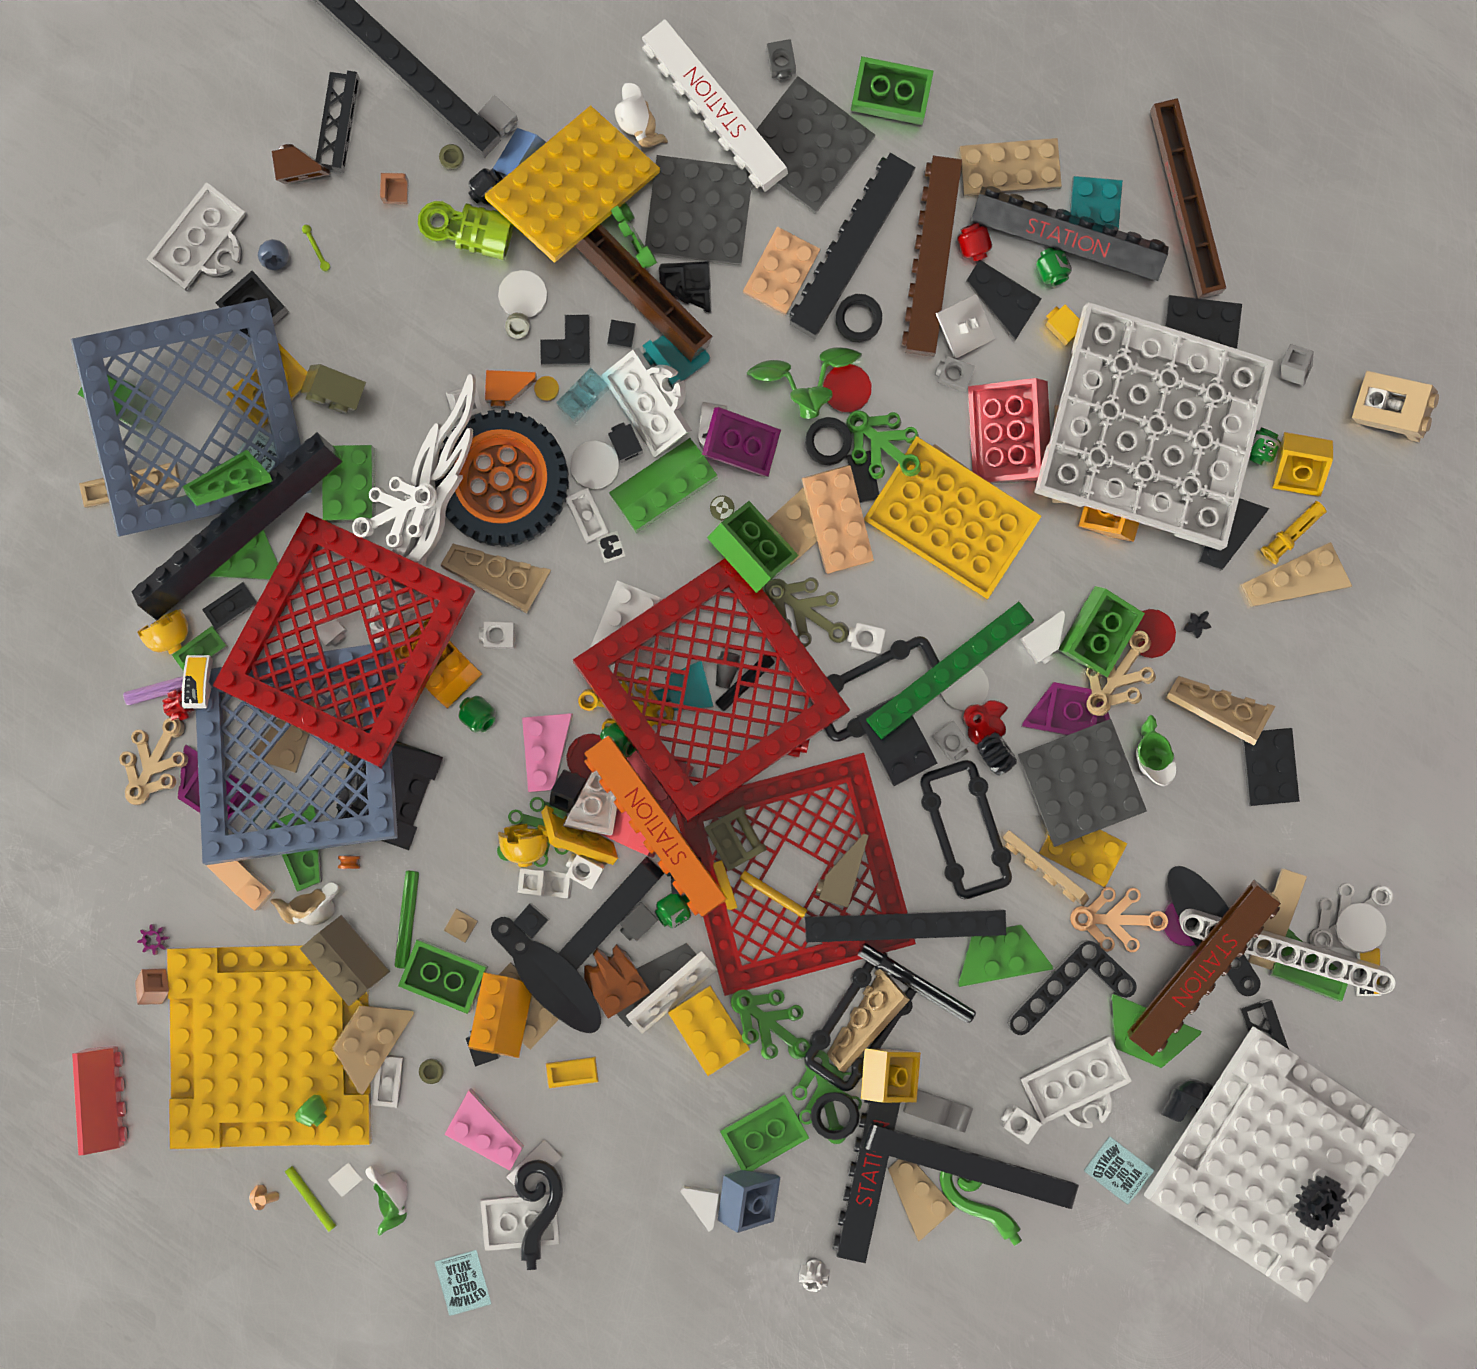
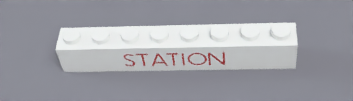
M666 19L642 37L645 44L642 48L651 59L655 57L660 63L658 68L666 78L669 75L675 81L673 86L681 96L685 94L689 98L688 105L695 114L700 112L703 115L705 126L711 133L716 131L720 136L718 139L719 143L726 151L730 149L734 153L735 157L733 159L741 170L744 168L748 170L751 174L748 178L756 188L761 186L766 192L788 174L785 164Z

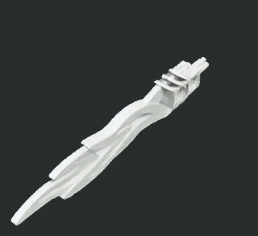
M474 374L468 375L456 406L444 424L435 423L429 431L417 456L411 485L418 487L421 484H429L435 487V481L443 478L457 458L458 460L447 477L437 487L436 503L433 507L426 509L421 523L424 531L415 548L412 550L417 537L409 536L406 528L412 522L416 507L409 511L401 533L403 544L392 551L425 567L427 557L434 550L443 533L447 504L463 479V475H459L465 463L472 443V428H467L453 453L452 450L468 424L473 411L476 393V378ZM466 404L462 418L457 427L454 429V431L448 438L438 463L441 443L444 440L445 436L448 434V432L451 430L457 419L459 418ZM426 492L425 495H424V499H425L426 501H427V499H428V493H427V492ZM407 494L405 496L404 501L410 499L412 496ZM416 525L413 527L414 534L417 532ZM380 575L377 577V580L385 578V576ZM393 581L396 591L406 587ZM388 582L376 586L379 597L391 593ZM414 590L416 601L420 600L422 594H418V592ZM372 592V600H373V599H375V596H374V593ZM409 592L398 595L400 607L412 603ZM393 598L381 602L384 613L396 609ZM377 604L372 605L369 618L380 615ZM414 607L402 611L405 622H408L410 615L415 612ZM398 614L390 616L391 620L388 628L400 625ZM381 620L369 624L370 628L377 630L376 633L384 631ZM401 629V630H398V631H396V632L390 633V635H391V636L401 635V633H403V631H402V629ZM386 635L374 639L375 643L383 642L387 647Z

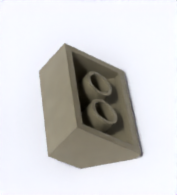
M342 915L300 948L348 1006L355 1003L390 972Z

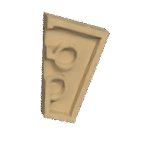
M311 700L309 705L316 708L314 700ZM277 719L275 722L281 729L287 723L281 719ZM291 725L263 760L268 764L297 773L310 734ZM272 726L264 738L271 742L279 731ZM261 740L253 752L260 756L268 745Z
M897 1159L888 1167V1170L919 1242L956 1208L917 1164Z

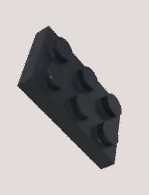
M1169 295L1164 326L1237 349L1242 304Z
M1292 728L1263 730L1255 745L1242 739L1249 806L1300 802Z

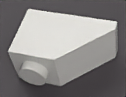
M1063 610L1020 639L1036 664L1040 661L1046 664L1056 657L1054 652L1060 647L1065 619Z

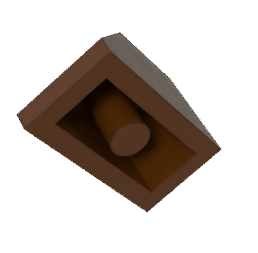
M293 144L281 145L279 150L272 151L275 178L283 184L330 175L328 168Z

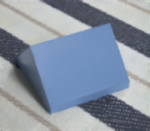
M517 128L493 169L501 176L506 177L543 146L546 141L537 134Z

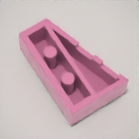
M572 713L522 718L528 792L551 791L556 783L572 722Z
M472 1088L468 1090L444 1134L508 1170L512 1169L524 1147L520 1140L498 1119Z

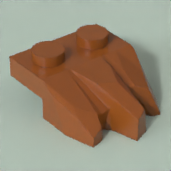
M617 944L612 949L613 955L611 957L607 956L597 947L593 953L597 966H584V980L608 1019L650 993L649 988L628 954Z

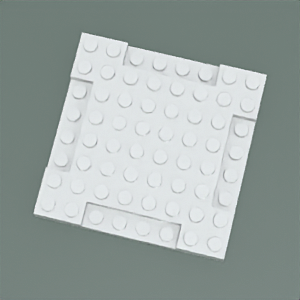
M1088 302L1083 307L1071 351L1073 353L1034 493L1079 507L1087 506L1175 533L1174 536L1218 550L1226 548L1274 361Z
M1252 1027L1144 1193V1196L1305 1302H1308L1334 1262L1331 1257L1384 1174L1389 1177L1415 1134L1311 1066L1262 1031ZM1317 1175L1322 1178L1326 1175L1341 1184L1340 1188L1345 1190L1342 1197L1347 1199V1202L1341 1204L1345 1211L1338 1213L1340 1220L1334 1219L1332 1221L1333 1227L1325 1225L1324 1231L1318 1228L1316 1231L1300 1223V1218L1295 1215L1299 1211L1294 1207V1204L1299 1202L1296 1194H1302L1303 1191L1300 1187L1302 1185L1307 1187L1308 1179L1315 1181Z

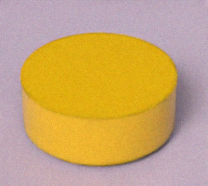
M543 376L536 381L534 391L540 400L548 402L558 396L559 385L553 377Z

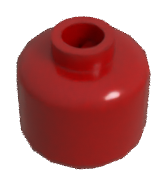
M975 223L960 229L961 233L958 235L957 240L963 257L973 258V261H979L988 257L986 252L992 249V242L987 228L980 226L979 223Z

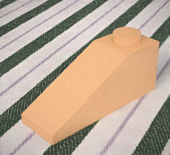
M241 861L206 865L254 911L260 910L275 892Z

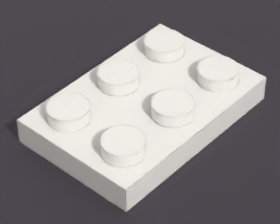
M550 1193L545 1194L543 1198L536 1202L525 1201L519 1196L481 1200L485 1251L521 1248L526 1230L546 1206ZM557 1213L541 1237V1246L560 1244Z

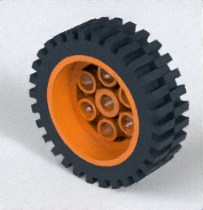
M489 410L488 414L482 415L480 412L474 415V419L469 420L452 450L453 453L467 428H472V443L465 463L459 475H463V479L447 504L445 516L464 535L471 537L479 543L483 542L490 546L500 545L501 547H508L509 544L520 545L525 540L529 542L535 539V535L543 534L549 524L552 526L556 521L555 517L557 514L560 515L563 509L562 505L563 502H566L567 489H569V472L566 459L555 437L547 431L545 426L537 423L534 418L530 416L527 418L522 413L516 411L515 414L510 413L509 410H501V412ZM446 436V438H445L444 441H443L444 446H445V444H446V442H447V440H448V437H447V436ZM443 448L440 449V451H439L438 463H439L440 456H441V454H442ZM505 450H512L514 452L512 461L504 462L501 459V455ZM482 457H488L491 460L490 466L486 469L478 467V461ZM458 458L456 459L452 467L449 469L447 474L443 478L435 481L436 489L447 477L449 472L452 470ZM525 466L532 468V475L527 479L519 476L520 469ZM499 474H507L509 476V481L506 485L499 486L496 484V477ZM476 481H483L485 483V489L481 493H475L472 490V485ZM519 490L527 493L526 500L521 503L515 502L513 498L515 492ZM499 497L503 499V506L500 509H491L490 502L493 498Z

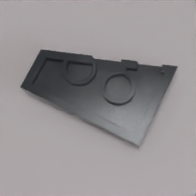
M981 260L978 261L966 280L967 284L981 301L992 311L995 318L1010 333L1009 335L1014 341L1042 299Z
M1239 498L1227 547L1218 550L1204 545L1198 563L1222 571L1270 508Z

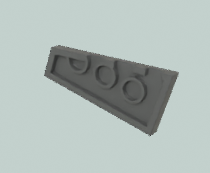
M687 943L637 968L650 993L617 1013L627 1027L632 1023L626 1015L697 955Z

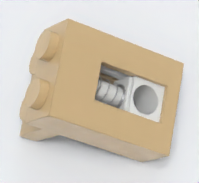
M1366 371L1352 418L1358 424L1405 434L1409 440L1420 443V439L1424 438L1426 432L1430 430L1432 423L1430 416L1433 409L1438 405L1439 394H1437L1438 391L1430 384ZM1383 396L1382 403L1375 406L1374 400L1377 397ZM1388 409H1389V410L1394 409V411H1395V410H1398L1399 412H1400V410H1402V411H1401V413H1397V412H1393V411H1388Z

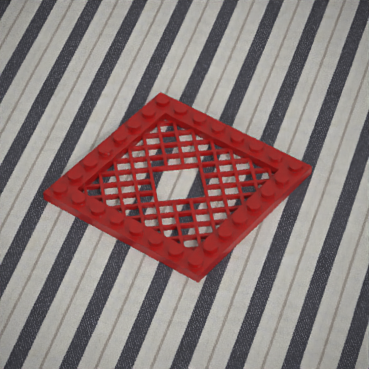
M306 512L212 686L382 769L475 590ZM318 546L324 548L319 551H316ZM331 552L344 558L333 562ZM326 553L329 564L317 568L315 557ZM311 560L313 570L304 573ZM352 562L365 568L354 572ZM347 563L350 573L338 578L335 567ZM331 569L334 579L322 584L319 573ZM372 571L385 576V578L375 581ZM368 572L370 583L358 587L356 576ZM315 575L317 586L306 590L303 579ZM352 579L354 589L342 593L340 582ZM393 581L406 587L396 591ZM388 582L391 593L379 597L376 586ZM299 583L302 592L292 595ZM336 585L338 595L326 599L324 588ZM372 588L375 599L363 603L360 592ZM414 590L428 597L416 601ZM319 591L322 601L310 605L308 594ZM409 592L412 603L400 607L397 596ZM356 594L359 605L347 609L344 598ZM303 597L306 607L294 612L291 601ZM393 598L396 609L384 613L381 602ZM340 600L343 611L331 615L328 604ZM430 601L433 612L421 616L418 605ZM377 604L380 615L368 619L365 608ZM286 605H288V608H289V612H290V613L287 614V615L281 616V614H282V612L284 611ZM324 606L326 617L315 621L312 610ZM414 607L417 618L405 622L402 611ZM361 610L372 653L328 669L316 626ZM308 613L310 623L298 627L296 616ZM398 614L400 625L388 628L386 617ZM292 619L294 629L282 633L280 622ZM430 619L427 626L424 628L423 621ZM381 620L384 631L372 635L369 624ZM419 623L421 634L409 638L407 627ZM276 626L278 635L269 638L274 627ZM312 628L315 639L303 643L300 632ZM402 629L405 640L393 645L390 633ZM296 634L299 645L287 649L284 638ZM386 635L389 646L377 651L374 639ZM280 640L282 651L271 655L268 644ZM418 641L413 650L411 643ZM316 644L319 655L307 659L305 648ZM407 645L410 656L398 660L395 649ZM264 648L266 657L257 660ZM300 650L303 661L291 665L288 654ZM390 651L393 663L381 667L379 655ZM284 656L287 667L275 671L272 660ZM374 657L377 669L365 673L362 662ZM321 660L324 671L312 675L309 664ZM268 662L271 673L259 677L256 666ZM358 663L361 675L349 679L346 668ZM405 663H406V665H405V667H404V669H403V671H402V673H401V670H400V666H399V665H402V664H405ZM305 666L307 677L296 681L293 670ZM395 667L398 679L386 683L383 671ZM251 670L253 671L254 678L249 676ZM342 670L344 681L333 685L330 674ZM288 672L291 683L279 687L277 676ZM379 673L382 684L370 689L367 677ZM325 676L328 687L316 691L314 679ZM272 678L275 688L262 681ZM363 680L365 691L353 695L351 683ZM309 682L312 693L300 697L297 686ZM395 685L392 692L389 694L388 687ZM346 686L349 697L337 701L334 690ZM293 688L295 698L282 691ZM384 690L386 701L374 705L371 694ZM330 692L333 703L321 707L318 696ZM367 695L370 707L358 711L355 700ZM314 698L316 708L303 701ZM351 702L354 713L342 717L339 706ZM383 707L379 716H377L376 710ZM334 708L337 718L323 711ZM372 712L375 723L362 727L360 715ZM355 718L358 728L344 721Z
M726 558L573 659V663L686 822L701 814L850 711V708L764 590L761 589L756 593ZM729 587L733 593L723 591ZM716 596L715 607L703 605ZM720 596L734 598L732 610L718 608ZM737 599L747 613L735 611ZM696 609L695 620L683 619V617ZM700 609L714 612L712 624L698 621ZM717 612L731 615L729 627L715 624ZM734 615L748 618L746 630L732 627ZM751 619L761 632L750 631ZM676 623L674 634L662 632ZM680 623L693 625L692 637L678 635ZM697 626L711 628L709 640L695 638ZM714 629L728 631L726 643L712 641ZM731 632L745 634L743 646L729 644ZM749 635L762 637L760 649L747 647ZM656 636L654 648L642 646ZM659 636L673 638L671 651L657 648ZM677 639L690 642L688 654L675 652ZM766 639L775 652L764 650ZM694 642L708 645L706 657L692 655ZM711 646L725 648L723 660L709 658ZM728 649L742 651L740 663L727 661ZM635 650L634 661L622 659ZM639 650L653 652L651 664L637 662ZM746 652L759 654L758 666L744 664ZM656 653L670 655L668 667L654 665ZM763 655L777 657L775 669L761 667ZM674 656L688 658L686 670L672 668ZM780 658L790 672L778 670ZM691 659L739 668L732 713L683 705ZM615 663L614 673H612L609 667ZM619 663L633 666L631 678L617 676ZM636 666L650 669L648 681L634 679ZM743 669L757 671L755 683L741 681ZM653 670L667 672L665 684L651 682ZM760 672L774 674L772 686L758 684ZM671 673L685 675L683 687L669 685ZM777 675L791 677L789 689L775 687ZM794 679L797 680L804 692L793 690ZM619 681L629 682L628 694ZM633 683L647 686L645 698L631 696ZM740 685L754 688L752 700L738 698ZM650 686L664 689L662 701L648 699ZM757 688L771 691L769 703L755 701ZM668 690L682 692L680 704L666 702ZM774 692L788 694L786 706L773 704ZM792 695L805 697L804 709L790 707ZM810 698L814 705L808 708V702ZM633 701L644 702L642 713ZM737 702L751 704L749 717L735 714ZM647 703L661 705L659 718L645 716ZM754 705L768 707L766 720L752 717ZM665 706L678 709L677 721L663 719ZM772 708L785 711L783 723L770 721ZM682 709L696 712L694 724L680 722ZM789 711L801 713L787 722ZM699 713L713 715L711 727L697 725ZM717 716L731 718L729 730L715 728ZM734 719L748 721L746 734L732 731ZM647 721L658 722L656 733ZM751 722L765 724L763 737L750 734ZM662 723L675 725L673 738L660 736ZM769 725L780 727L767 736ZM679 726L693 729L691 741L677 739ZM696 730L710 732L708 744L694 742ZM714 733L728 735L726 747L712 745ZM731 736L745 738L743 751L729 748ZM749 739L760 741L747 750ZM662 741L672 742L671 754ZM676 743L690 746L688 758L674 756ZM693 746L707 749L705 761L691 759ZM711 750L725 752L723 764L709 762ZM728 753L739 754L738 757L727 763ZM676 761L687 763L685 773ZM690 763L704 766L702 778L688 776ZM708 767L719 768L706 778ZM690 781L699 782V783L696 784L695 786H693Z
M864 753L742 785L689 822H686L677 808L675 809L681 835L697 857H701L702 864L719 887L713 864L714 860L717 862L720 859L716 858L718 853L716 849L712 855L707 837L708 834L704 828V821L713 819L710 823L712 824L719 820V817L726 816L744 806L745 810L760 806L754 818L747 814L745 815L747 819L752 821V827L756 823L767 830L760 841L761 844L765 842L770 832L782 838L776 850L766 846L767 850L773 853L767 866L753 857L749 859L750 861L744 869L747 872L752 863L764 868L765 870L759 878L761 881L764 879L785 841L827 864L820 878L824 880L829 869L834 866L833 862L839 852L843 854L847 852L841 849L847 838L850 837L855 841L858 840L856 836L850 834L857 822L860 835H868L865 846L868 864L861 860V864L867 868L860 879L856 878L858 884L852 892L850 903L854 900L865 906L860 915L865 914L867 909L877 914L908 913ZM846 783L848 791L842 789L837 785ZM832 787L826 798L814 793L815 791ZM835 789L847 795L841 807L828 801ZM808 793L802 805L790 799ZM811 795L823 801L817 814L805 808ZM850 798L855 816L844 810ZM784 800L778 812L767 806V804ZM787 802L800 808L793 820L781 814ZM826 804L838 810L832 823L820 816ZM763 808L775 814L769 827L757 820ZM802 811L815 817L808 829L796 823ZM841 813L854 819L847 831L835 825ZM778 817L791 823L785 835L772 829ZM737 819L732 820L730 823L732 827ZM818 819L830 826L823 838L811 831ZM793 826L806 832L800 844L787 838ZM733 827L736 833L743 836V838L740 841L743 845L745 839L747 838L746 835L742 831ZM833 828L845 834L839 846L826 840ZM809 834L821 841L815 853L803 847ZM824 843L836 849L830 862L818 856ZM736 868L732 869V871L739 875H742L743 873L737 870ZM869 870L871 872L874 887L864 882V879L868 874ZM740 879L735 887L731 886L733 894L737 893L747 899L741 911L731 910L738 914L734 924L731 926L725 902L703 917L724 996L734 994L739 990H749L863 959L857 954L865 943L881 953L916 944L915 939L822 942V944L805 948L807 945L805 940L802 946H799L789 939L796 928L805 933V928L798 925L801 917L798 916L794 923L783 916L787 908L783 907L780 914L768 908L772 900L771 898H768L765 905L754 900L753 896L757 891L755 888L750 896L737 890L742 882ZM861 884L873 891L867 903L854 897ZM817 885L804 906L807 909L814 897L825 904L819 916L824 915L828 906L840 912V915H851L846 912L848 907L844 906L842 910L830 902L820 900L819 896L816 895ZM876 894L881 912L870 906ZM750 901L762 908L756 920L743 914ZM765 910L777 916L771 929L759 923ZM808 910L806 912L810 916H817ZM741 917L753 923L747 936L735 929ZM781 919L793 926L786 938L774 931ZM756 926L769 932L763 944L750 938ZM733 932L745 939L739 950L737 949ZM772 934L784 941L778 953L765 947ZM748 941L760 947L754 959L741 953ZM787 943L799 949L781 954ZM763 950L774 955V957L757 961ZM740 957L751 963L742 965Z

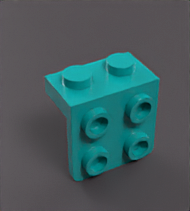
M664 335L654 342L649 340L642 345L643 356L650 366L653 364L655 366L668 365L678 371L676 376L668 378V383L673 389L676 383L686 380L710 361L709 354L704 350L690 362Z

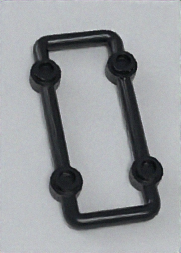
M917 636L908 641L897 640L892 644L891 650L842 675L831 674L827 678L839 693L844 688V684L893 659L903 660L907 658L910 650L921 646L932 668L940 661L928 639L923 636ZM858 718L851 719L847 728L839 732L836 731L833 723L825 728L828 737L836 742L843 741L851 736L859 738L865 734Z
M963 760L925 773L920 781L924 794L921 799V805L930 813L947 865L944 869V875L948 881L953 883L957 896L962 899H970L1008 886L1012 880V873L1009 867L1011 853L1006 848H1003L986 796L988 783L984 778L980 777L975 763ZM964 770H968L971 779L968 783V790L977 798L994 851L991 854V861L1000 868L1002 874L1000 879L969 889L964 888L962 882L964 869L960 864L956 863L939 811L941 798L937 793L933 792L930 781Z
M868 961L865 962L862 968L852 972V984L823 1028L812 1033L810 1037L811 1046L804 1057V1062L809 1069L842 1091L852 1090L859 1080L863 1078L864 1056L853 1062L851 1065L852 1074L847 1081L819 1064L814 1058L819 1050H824L830 1045L831 1032L860 988L870 984L872 980L871 971L875 966ZM908 987L905 995L910 1000L874 1039L868 1049H880L901 1016L911 1012L913 1008L912 999L917 993L915 990Z

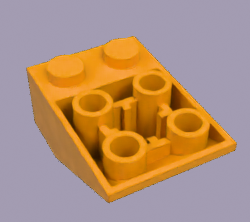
M429 619L423 622L424 628L427 626ZM418 627V628L409 636V638H412V637H415V636L420 635V634H421L420 627ZM449 640L425 688L441 704L448 708L482 673ZM418 641L411 643L413 650ZM407 645L395 650L399 660L410 656Z

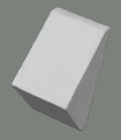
M685 1185L681 1187L680 1192L709 1232L713 1230L719 1191Z

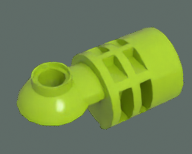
M433 201L426 204L418 215L420 232L426 238L433 241L454 240L456 241V249L462 250L463 248L472 253L479 252L484 256L505 260L514 225L499 211H490L484 207L478 208L466 203L463 211L459 212L443 201ZM442 217L445 219V222L441 227L432 226L434 218Z

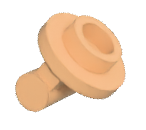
M264 1185L255 1186L250 1193V1203L255 1210H262L266 1204L279 1200L278 1192L267 1193Z

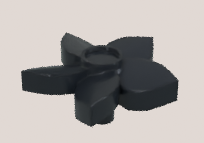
M1205 611L1200 616L1191 613V622L1185 625L1184 630L1192 632L1198 639L1202 634V629L1212 628L1205 621L1209 612Z

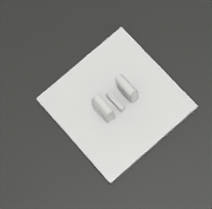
M977 294L936 313L955 359L995 339Z

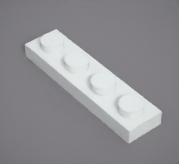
M701 951L627 1014L626 1017L643 1034L713 974L717 968Z

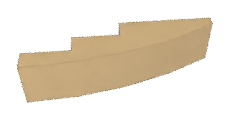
M1281 868L1275 890L1272 892L1281 903L1279 905L1280 910L1274 918H1268L1263 924L1264 931L1286 936L1307 876ZM1260 940L1257 948H1266L1269 945V940ZM1251 954L1248 958L1249 963L1272 970L1275 963L1274 961Z

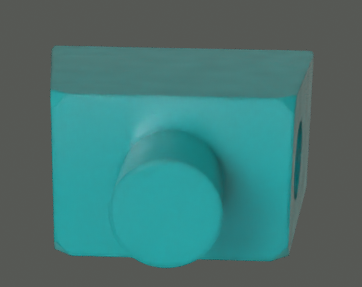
M702 661L690 665L683 705L703 709L713 708ZM670 674L669 685L683 687L685 675ZM664 689L653 691L657 699L662 701ZM668 690L666 702L680 704L682 692Z

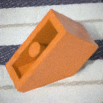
M486 370L485 401L491 403V407L505 408V404H512L537 381L536 372Z

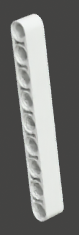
M1186 909L1179 917L1184 933L1204 940L1209 934L1210 928L1221 920V917L1195 909ZM1189 918L1198 919L1194 927L1185 926ZM1264 930L1257 938H1252L1247 943L1248 948L1245 953L1380 994L1390 993L1395 988V978L1384 966ZM1260 940H1269V945L1266 948H1257ZM1287 946L1293 948L1290 955H1281L1283 948ZM1316 954L1317 958L1313 963H1306L1305 958L1307 955ZM1333 961L1341 962L1337 970H1330V963ZM1356 969H1364L1361 977H1353V972ZM1380 976H1388L1385 984H1376Z

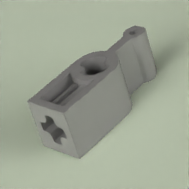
M919 1089L917 1091V1102H906L903 1109L904 1113L961 1132L966 1131L973 1108Z

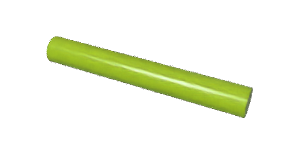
M291 1166L285 1171L286 1175L328 1232L335 1228L336 1224L295 1168Z

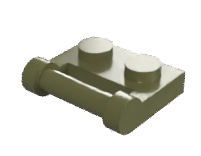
M744 806L704 827L728 871L767 850L765 844H761L745 815L747 812ZM737 819L753 848L752 850L745 851L730 824L732 820Z

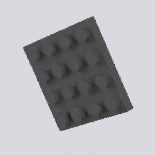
M799 76L796 77L756 129L787 167L788 174L776 184L814 213L818 212L875 138L873 132Z
M657 155L656 165L660 167V173L653 179L645 247L648 246L655 255L741 266L752 182L748 178L751 174L746 168L741 170L738 165Z
M1111 719L1018 754L1053 847L1147 812Z

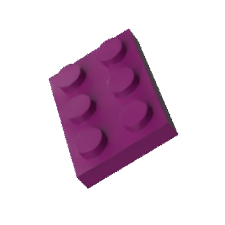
M715 407L702 455L763 477H769L781 429L726 409Z

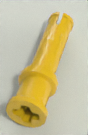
M1315 501L1284 532L1276 533V538L1260 549L1263 555L1271 563L1277 564L1279 562L1278 559L1287 550L1294 548V542L1320 517L1327 513L1325 507L1320 502Z

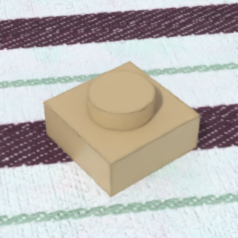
M456 909L444 931L466 943L478 920Z

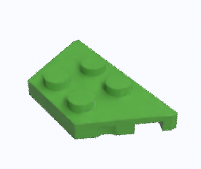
M262 530L209 577L270 580L278 562L265 530Z
M1021 924L1006 927L1007 935L971 937L958 985L962 987L1053 970V966Z
M1112 993L1114 1046L1117 1050L1162 1068L1201 1035L1202 1031L1183 1024L1176 1034L1172 1033L1167 1039L1166 1047L1160 1053L1156 1052L1154 1056H1151L1130 1040L1127 1033L1145 1011L1146 1007Z

